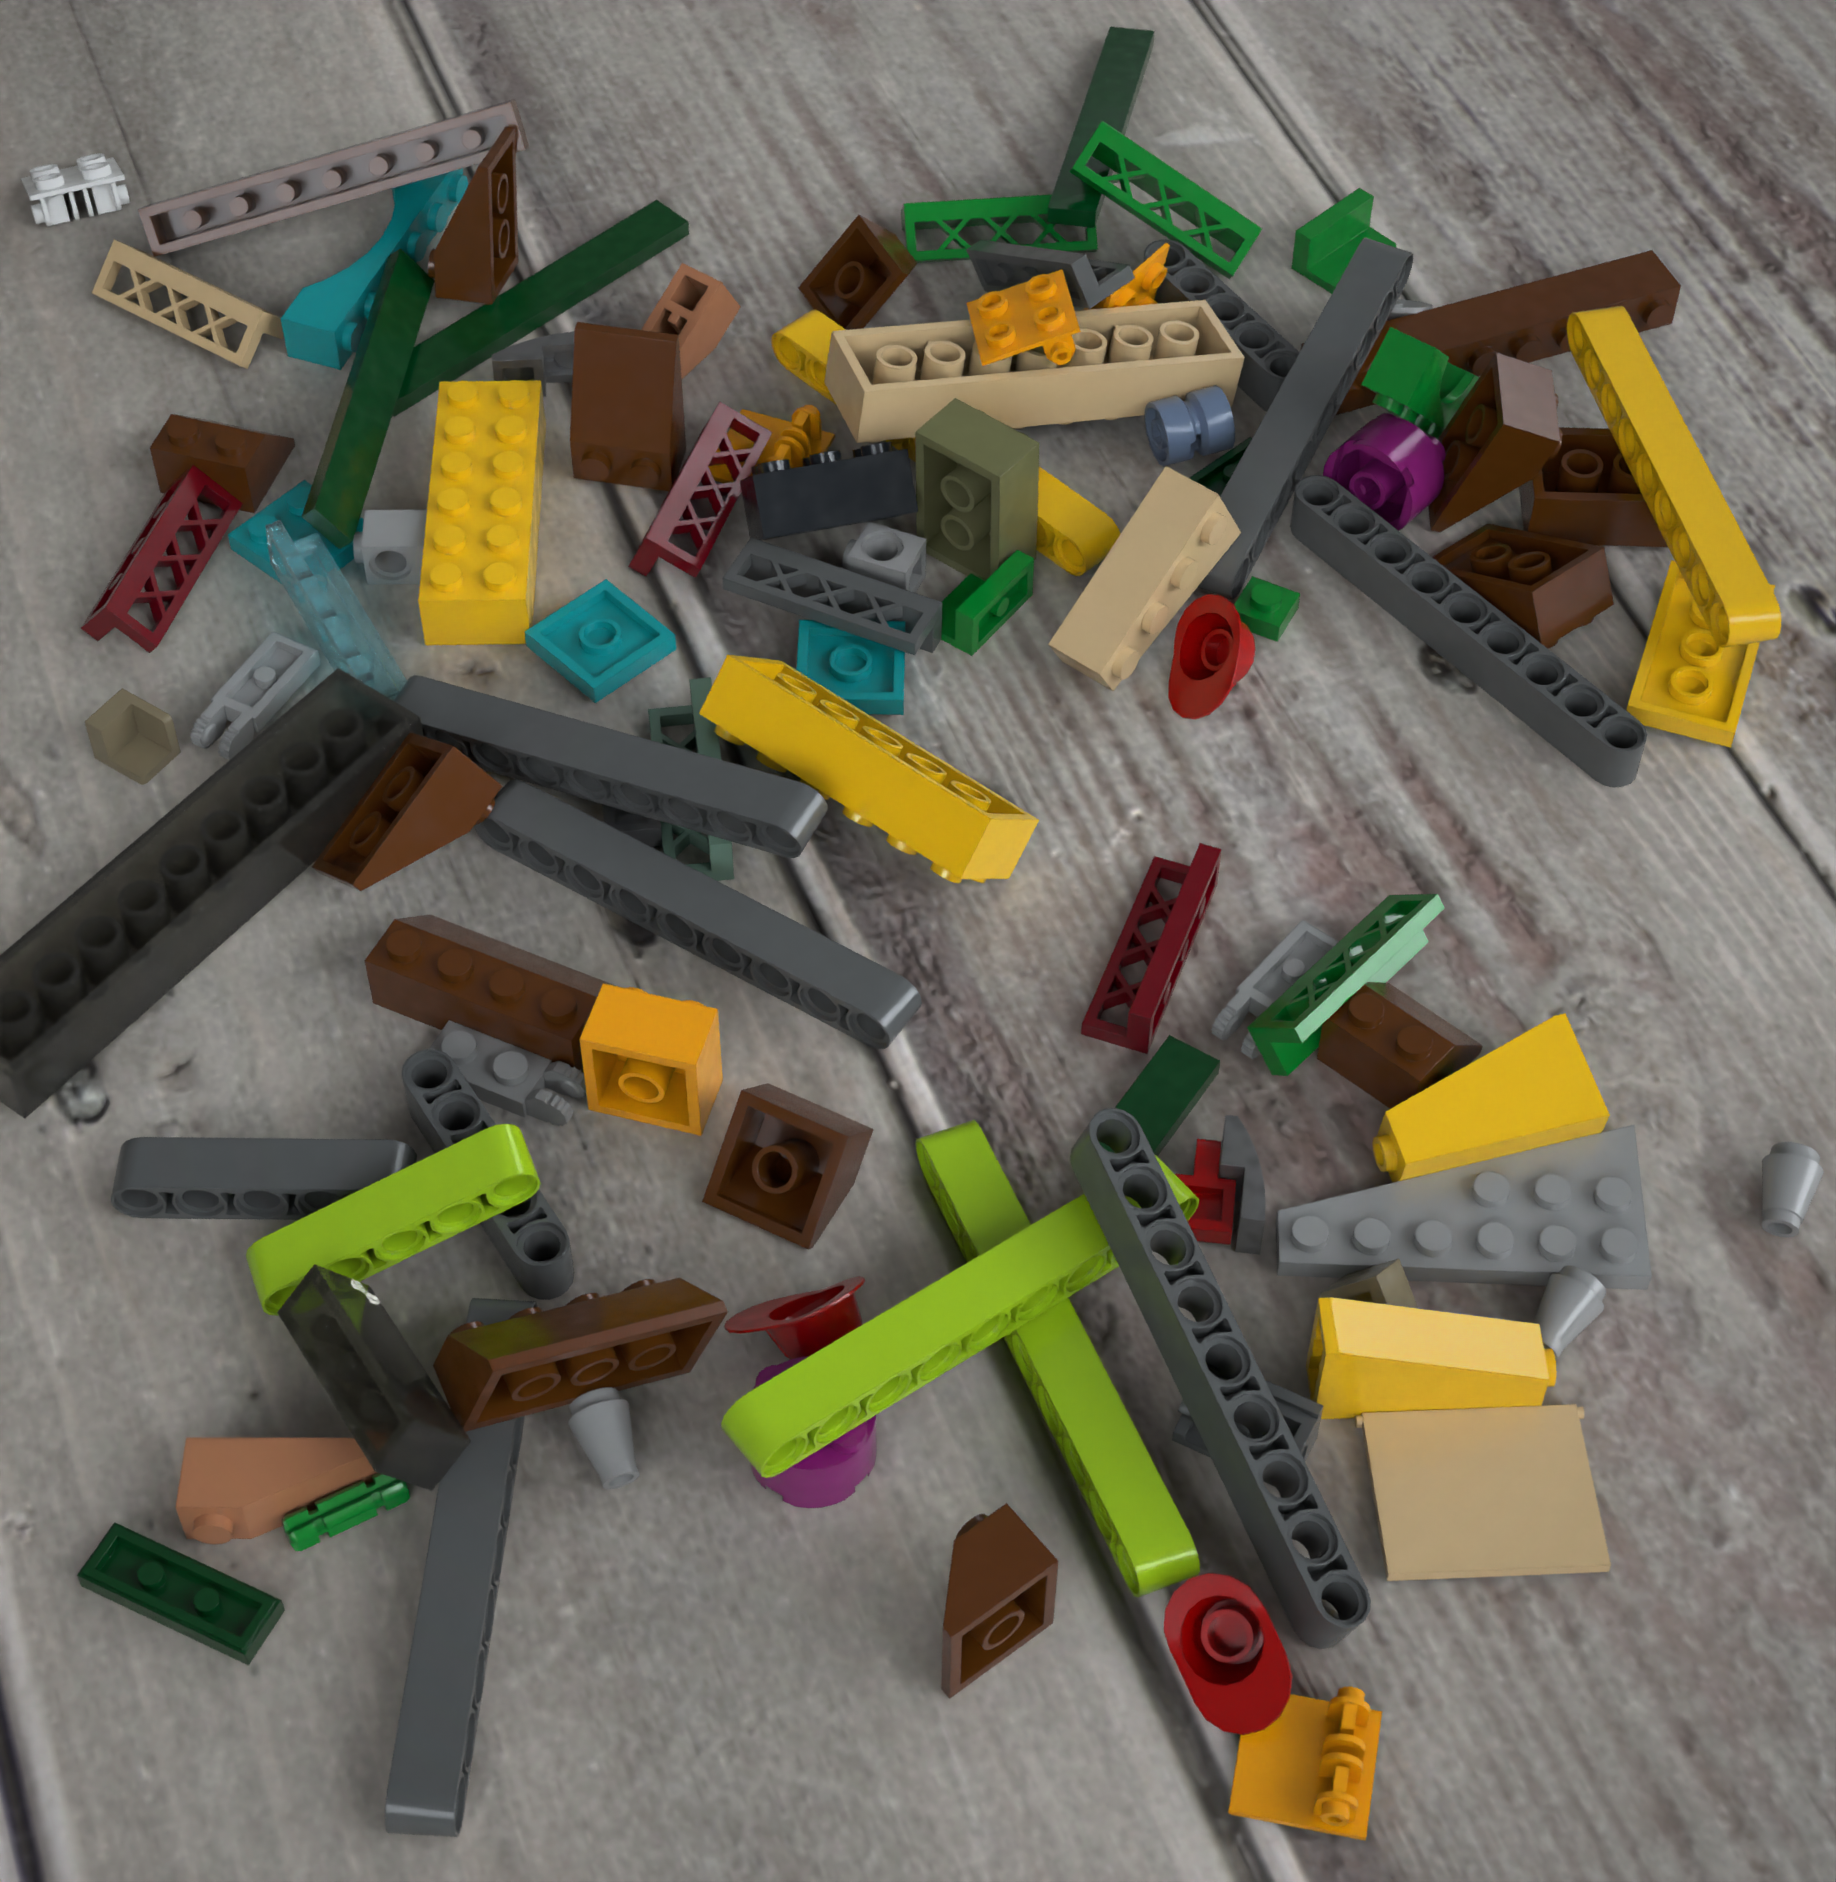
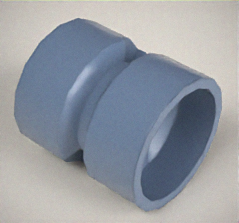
M1217 385L1191 391L1186 394L1185 401L1175 395L1146 404L1145 426L1148 441L1154 457L1163 467L1188 461L1193 458L1195 451L1202 456H1207L1229 450L1234 446L1235 425L1233 414L1225 393Z

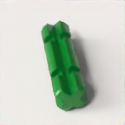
M389 1467L372 1475L374 1482L368 1485L361 1480L314 1502L316 1506L314 1510L308 1512L307 1508L303 1507L286 1515L282 1519V1525L290 1545L295 1551H303L320 1543L319 1536L326 1532L329 1538L378 1516L376 1509L382 1506L388 1511L407 1502L410 1498V1493L403 1474L397 1467Z

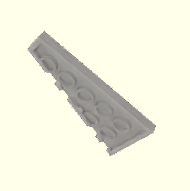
M1635 1124L1278 1210L1276 1218L1277 1275L1341 1278L1347 1274L1399 1258L1408 1281L1546 1286L1550 1275L1559 1274L1564 1266L1569 1265L1589 1272L1605 1288L1647 1290L1652 1274Z

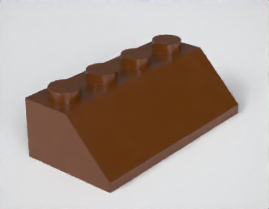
M433 915L394 919L364 960L373 1004L440 1030L450 1020L550 1059L552 1063L561 1061L569 1064L570 1067H575L581 1070L582 1073L584 1071L580 1047L581 1034L602 984L613 985Z
M680 1277L656 1283L653 1279H644L631 1284L622 1292L602 1297L597 1293H587L571 1300L566 1306L542 1311L540 1307H530L515 1313L505 1321L485 1326L480 1321L463 1324L448 1334L433 1367L459 1431L463 1433L569 1405L577 1397L592 1390L610 1387L622 1391L690 1373L725 1318L728 1310L723 1300Z

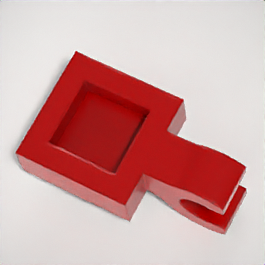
M1197 1139L1193 1175L1175 1173L1199 1198V1205L1187 1222L1197 1241L1230 1245L1233 1229L1236 1180L1218 1178L1221 1141Z

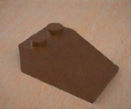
M505 127L488 151L471 179L436 249H432L430 252L428 275L430 278L435 279L436 298L492 305L518 264L516 144L514 127Z
M577 322L574 334L570 448L575 479L663 491L670 490L679 474L686 453L679 335Z
M1496 352L1437 439L1443 445L1446 453L1445 459L1442 462L1444 482L1438 497L1428 506L1430 530L1440 533L1534 479L1547 460L1555 458L1562 444L1563 433L1558 425V395L1554 391L1552 370Z
M1487 523L1432 557L1548 649L1555 646L1560 638L1578 627L1590 624L1596 615L1614 605L1605 548L1601 546Z
M410 732L317 858L312 868L324 876L362 891L470 832L474 825L483 822L492 812L495 805L494 798L503 786L453 745Z

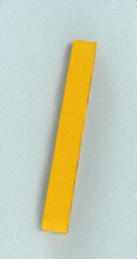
M1623 306L1572 312L1567 320V339L1570 351L1718 646L1724 648L1778 638L1781 631V612L1777 598L1627 310Z
M810 310L772 335V349L782 366L836 405L825 384L831 333L832 331L846 329L822 312ZM915 437L885 440L887 442L891 441L892 446L898 450L908 449L909 458L916 462ZM1039 466L1036 550L1066 572L1074 576H1081L1105 559L1121 533L1113 519Z

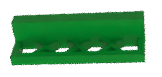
M1101 121L1069 172L1168 239L1182 244L1195 257L1230 280L1262 228L1104 121ZM1092 156L1118 174L1102 177L1085 165ZM1120 182L1121 189L1113 185V183ZM1129 182L1158 201L1146 204L1140 203L1132 197ZM1169 208L1198 228L1182 231L1174 226ZM1160 209L1162 217L1153 210ZM1200 236L1202 244L1193 237ZM1210 236L1235 252L1229 262L1213 252Z
M1052 194L904 203L901 209L902 231H905L906 249L917 263L971 260L966 250L971 246L958 235L964 227L988 226L996 233L990 241L997 242L999 238H1002L1006 243L1016 245L1020 244L1005 231L1011 224L1035 223L1043 230L1032 244H1023L1024 246L1084 253L1096 252L1098 244L1096 226L1093 228L1085 227L1086 241L1067 242L1053 229L1056 224L1048 225L1046 223L1048 205ZM940 228L948 236L937 250L917 251L915 230ZM1048 234L1055 243H1041V241ZM952 241L961 247L959 249H946Z
M1438 894L1387 896L1247 1027L1272 1075L1288 1076L1319 1047L1322 1024L1366 982L1386 983L1429 942L1423 929L1445 909Z

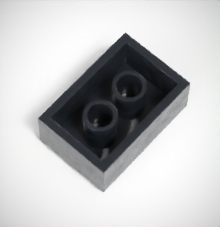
M889 441L861 446L859 449L852 450L853 458L842 460L840 450L813 454L803 458V467L790 469L789 459L761 463L758 466L751 467L752 476L740 481L750 538L762 541L918 512L908 449L893 451L892 443Z

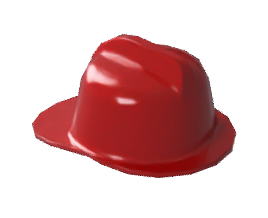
M1207 594L1195 599L1184 610L1177 624L1174 654L1169 677L1168 698L1172 709L1185 719L1197 720L1210 715L1223 703L1237 682L1249 672L1254 662L1256 651L1254 636L1249 627L1240 621V615L1234 604L1222 595Z
M861 1276L853 1277L825 1289L766 1301L735 1314L726 1321L724 1328L729 1333L739 1334L765 1330L785 1357L794 1359L810 1356L862 1325V1317L854 1292L864 1284L865 1278Z
M1206 1573L1189 1578L1173 1592L1165 1609L1164 1634L1169 1650L1180 1670L1193 1702L1204 1718L1223 1732L1247 1735L1265 1730L1282 1715L1290 1699L1292 1672L1287 1653L1275 1630L1270 1615L1252 1589L1231 1575Z

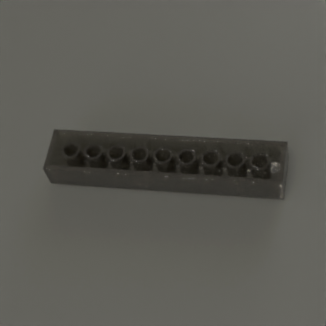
M337 668L0 955V1102L24 1119L27 1118L313 864L407 735L411 732L423 736L420 717L340 668Z

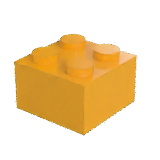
M603 983L580 1037L588 1110L702 1136L723 1081L718 1009L704 1006L693 1000L680 1001L649 994L635 987L622 988Z

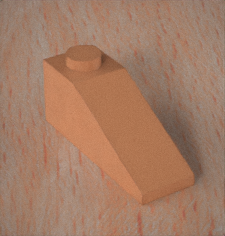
M682 263L641 330L679 335L681 378L683 379L717 347L741 306L721 281Z
M186 1438L175 1506L186 1539H196L206 1544H224L231 1539H253L283 1526L282 1519L298 1509L306 1507L309 1512L316 1509L314 1502L361 1480L366 1485L374 1482L372 1475L389 1468L382 1438Z

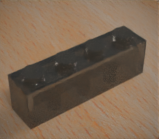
M314 1264L279 1309L278 1315L374 1471L433 1491L470 1444V1438L369 1285Z

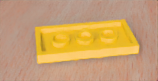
M1674 560L1670 562L1626 711L1644 726L1731 748L1760 642L1724 648L1718 646ZM1769 584L1774 593L1775 585Z

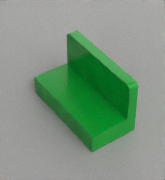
M1358 188L1297 229L1291 268L1332 294L1364 238L1396 247L1395 242L1370 227L1374 196Z
M1016 550L986 581L970 573L942 601L941 640L973 656L1033 595L1034 558Z

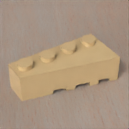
M1165 466L1048 645L1062 662L1112 691L1116 689L1122 680L1127 679L1133 673L1141 656L1241 534L1240 529L1219 494Z

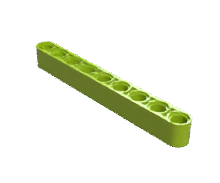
M975 1120L916 1139V1153L921 1171L966 1262L971 1261L1031 1225L981 1127ZM1069 1298L1004 1336L1132 1594L1139 1598L1199 1575V1557L1190 1532Z
M1155 1155L1188 1221L1199 1205V1198ZM1085 1194L1080 1195L751 1390L728 1409L721 1422L722 1430L762 1477H774L1119 1267L1118 1262ZM1125 1196L1130 1204L1141 1208L1135 1200Z

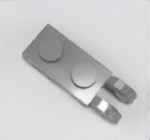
M272 632L210 699L211 704L201 714V717L197 718L196 723H194L191 729L190 740L192 744L204 749L206 747L209 748L211 744L213 745L214 740H217L223 734L226 722L229 720L233 723L222 735L219 741L218 753L228 760H237L250 747L254 733H259L318 668L321 664L319 651L279 633Z
M1302 920L1236 988L1235 996L1226 1004V1007L1222 1009L1215 1019L1211 1033L1223 1041L1227 1040L1241 1026L1248 1011L1257 1017L1262 1014L1339 941ZM1248 1032L1242 1043L1241 1052L1254 1060L1261 1053Z
M450 1020L429 1048L445 1052L454 1060L480 1100L524 1118L526 1115H530L558 1126H564L568 1123L574 1111L571 1109L572 1106L563 1097H559L557 1094L553 1095L550 1091L545 1090V1087L563 1095L567 1094L571 1098L575 1097L576 1099H582L586 1095L584 1073L581 1070L570 1067L569 1064L561 1061L552 1063L550 1059Z

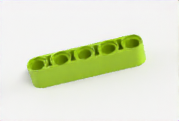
M499 1124L486 1128L254 1242L247 1249L246 1259L263 1311L275 1316L298 1312L531 1198L539 1190L541 1183L521 1129L513 1124Z

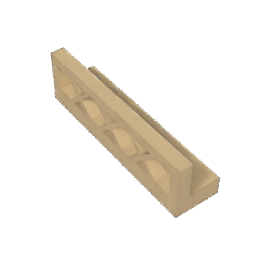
M115 239L92 291V294L247 369L263 333L281 340L284 336L281 317L140 249ZM124 265L130 269L134 288L118 295L111 290L121 266ZM144 276L150 278V280L145 282ZM165 285L171 306L155 313L149 293ZM181 294L187 296L188 298L182 300ZM138 299L139 304L133 302V300ZM202 303L204 304L209 324L192 331L186 311ZM218 312L225 314V316L219 318ZM175 316L176 322L169 319ZM241 322L247 325V329L237 352L228 348L223 329ZM212 335L214 341H212V340H210V339H208V338H206V337Z

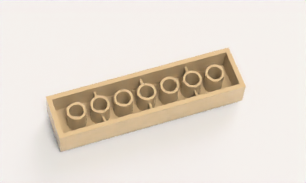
M1206 300L1077 310L1075 313L1081 332L1072 335L1076 350L1071 360L1064 365H1058L1048 360L1043 347L1039 346L982 366L971 320L832 331L825 384L856 443H879L884 440L914 438L915 432L955 398L977 410L983 411L988 416L1013 429L1145 415L1146 404L1175 395L1185 401L1187 393L1214 385L1222 389L1230 407H1232L1245 357Z

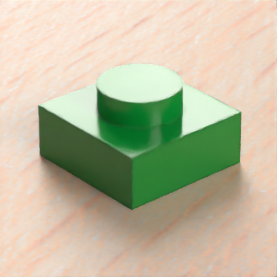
M1252 576L1234 606L1240 615V621L1245 623L1252 633L1278 642L1299 608L1300 593Z

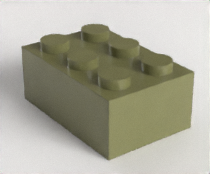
M956 398L953 399L915 432L916 500L918 512H916V536L926 539V553L966 576L971 573L986 581L1016 550L1033 557L1034 560L1036 559L1040 443L1026 434L1018 432L988 416L983 411L977 410Z

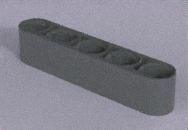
M1157 240L1147 245L1144 251V261L1165 243L1170 245L1164 264L1168 271L1165 279L1157 288L1154 300L1158 304L1206 300L1245 357L1238 387L1267 412L1300 352L1182 244L1172 240Z
M425 1049L414 1053L406 1060L402 1068V1079L408 1109L413 1121L434 1153L496 1125L454 1060L447 1053L437 1049ZM540 1190L526 1201L480 1223L521 1288L529 1296L536 1299L550 1300L560 1297L569 1290L574 1279L570 1239L563 1224ZM514 1214H522L517 1217H508ZM542 1258H552L551 1260L544 1262L536 1261Z
M138 1137L125 1141L120 1148L111 1203L122 1214L137 1218L299 1220L416 1163L417 1154L408 1144L388 1139Z

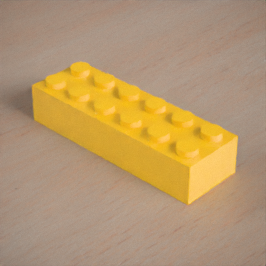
M541 380L439 382L418 597L425 645L526 644L525 631L533 626L546 436V419Z
M727 655L699 712L700 715L716 724L714 732L718 736L736 745L743 746L745 743L759 751L756 756L759 762L779 772L785 773L789 770L801 778V783L809 785L818 791L825 800L831 797L844 805L842 813L847 818L866 827H872L873 824L888 833L886 841L891 846L910 855H916L917 852L932 861L930 869L934 873L954 883H961L962 879H971L979 883H985L986 879H1009L1039 822V819L780 660Z

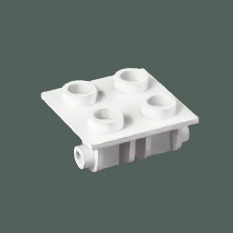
M92 154L78 158L76 160L77 166L59 170L57 164H48L31 169V176L21 178V181L30 201L39 199L40 204L31 205L35 223H46V226L49 227L70 221L63 194L68 195L74 219L80 220L73 192L80 190L88 216L93 217L94 213L87 190L89 188L92 190L98 215L122 210L121 205L130 203L125 184L116 186L115 182L125 180V177L115 159H105L104 154Z

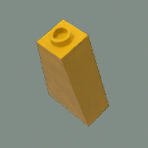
M1564 1013L1551 1017L1387 1110L1377 1136L1373 1138L1372 1147L1378 1168L1382 1172L1388 1171L1391 1181L1394 1183L1601 1133L1610 1114L1567 1015Z
M1332 1297L1318 1298L1306 1360V1371L1310 1400L1323 1405L1321 1419L1355 1418V1416H1361L1362 1413L1542 1406L1547 1387L1555 1386L1556 1360L1552 1348L1544 1349L1539 1324Z

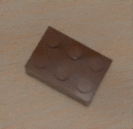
M1559 427L1563 433L1559 452L1555 458L1547 460L1534 479L1519 487L1524 531L1599 546L1668 547L1610 429Z

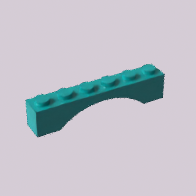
M463 168L392 188L394 200L392 218L376 244L348 268L323 281L302 288L280 318L287 356L338 370L343 368L352 353L357 352L388 256L401 248L415 262H420L424 258L428 245L437 232L443 231L449 215L456 205L460 203L468 187V178L464 175Z

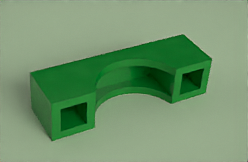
M1390 327L1361 385L1376 393L1372 403L1386 409V411L1401 419L1413 423L1424 433L1438 439L1479 377L1448 363L1449 357L1437 348Z

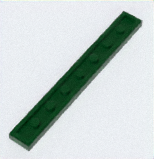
M1120 27L1109 28L1048 205L1047 222L1050 224L1088 228L1096 226L1105 196L1069 171L1101 121H1104L1125 135L1154 46V31ZM1092 156L1085 165L1102 177L1110 176L1113 173L1112 169Z
M655 200L500 294L492 305H482L413 348L392 416H397L439 390V382L457 379L491 358L492 354L512 345L688 236L689 222L658 200Z
M401 248L388 256L302 514V518L339 549L353 541L435 282Z

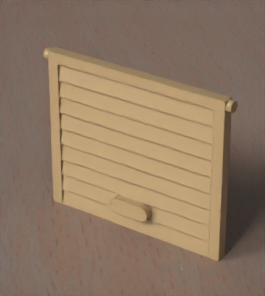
M1576 1404L1371 1412L1355 1416V1427L1362 1428L1387 1581L1609 1572L1611 1563L1580 1419H1584V1408L1577 1407Z

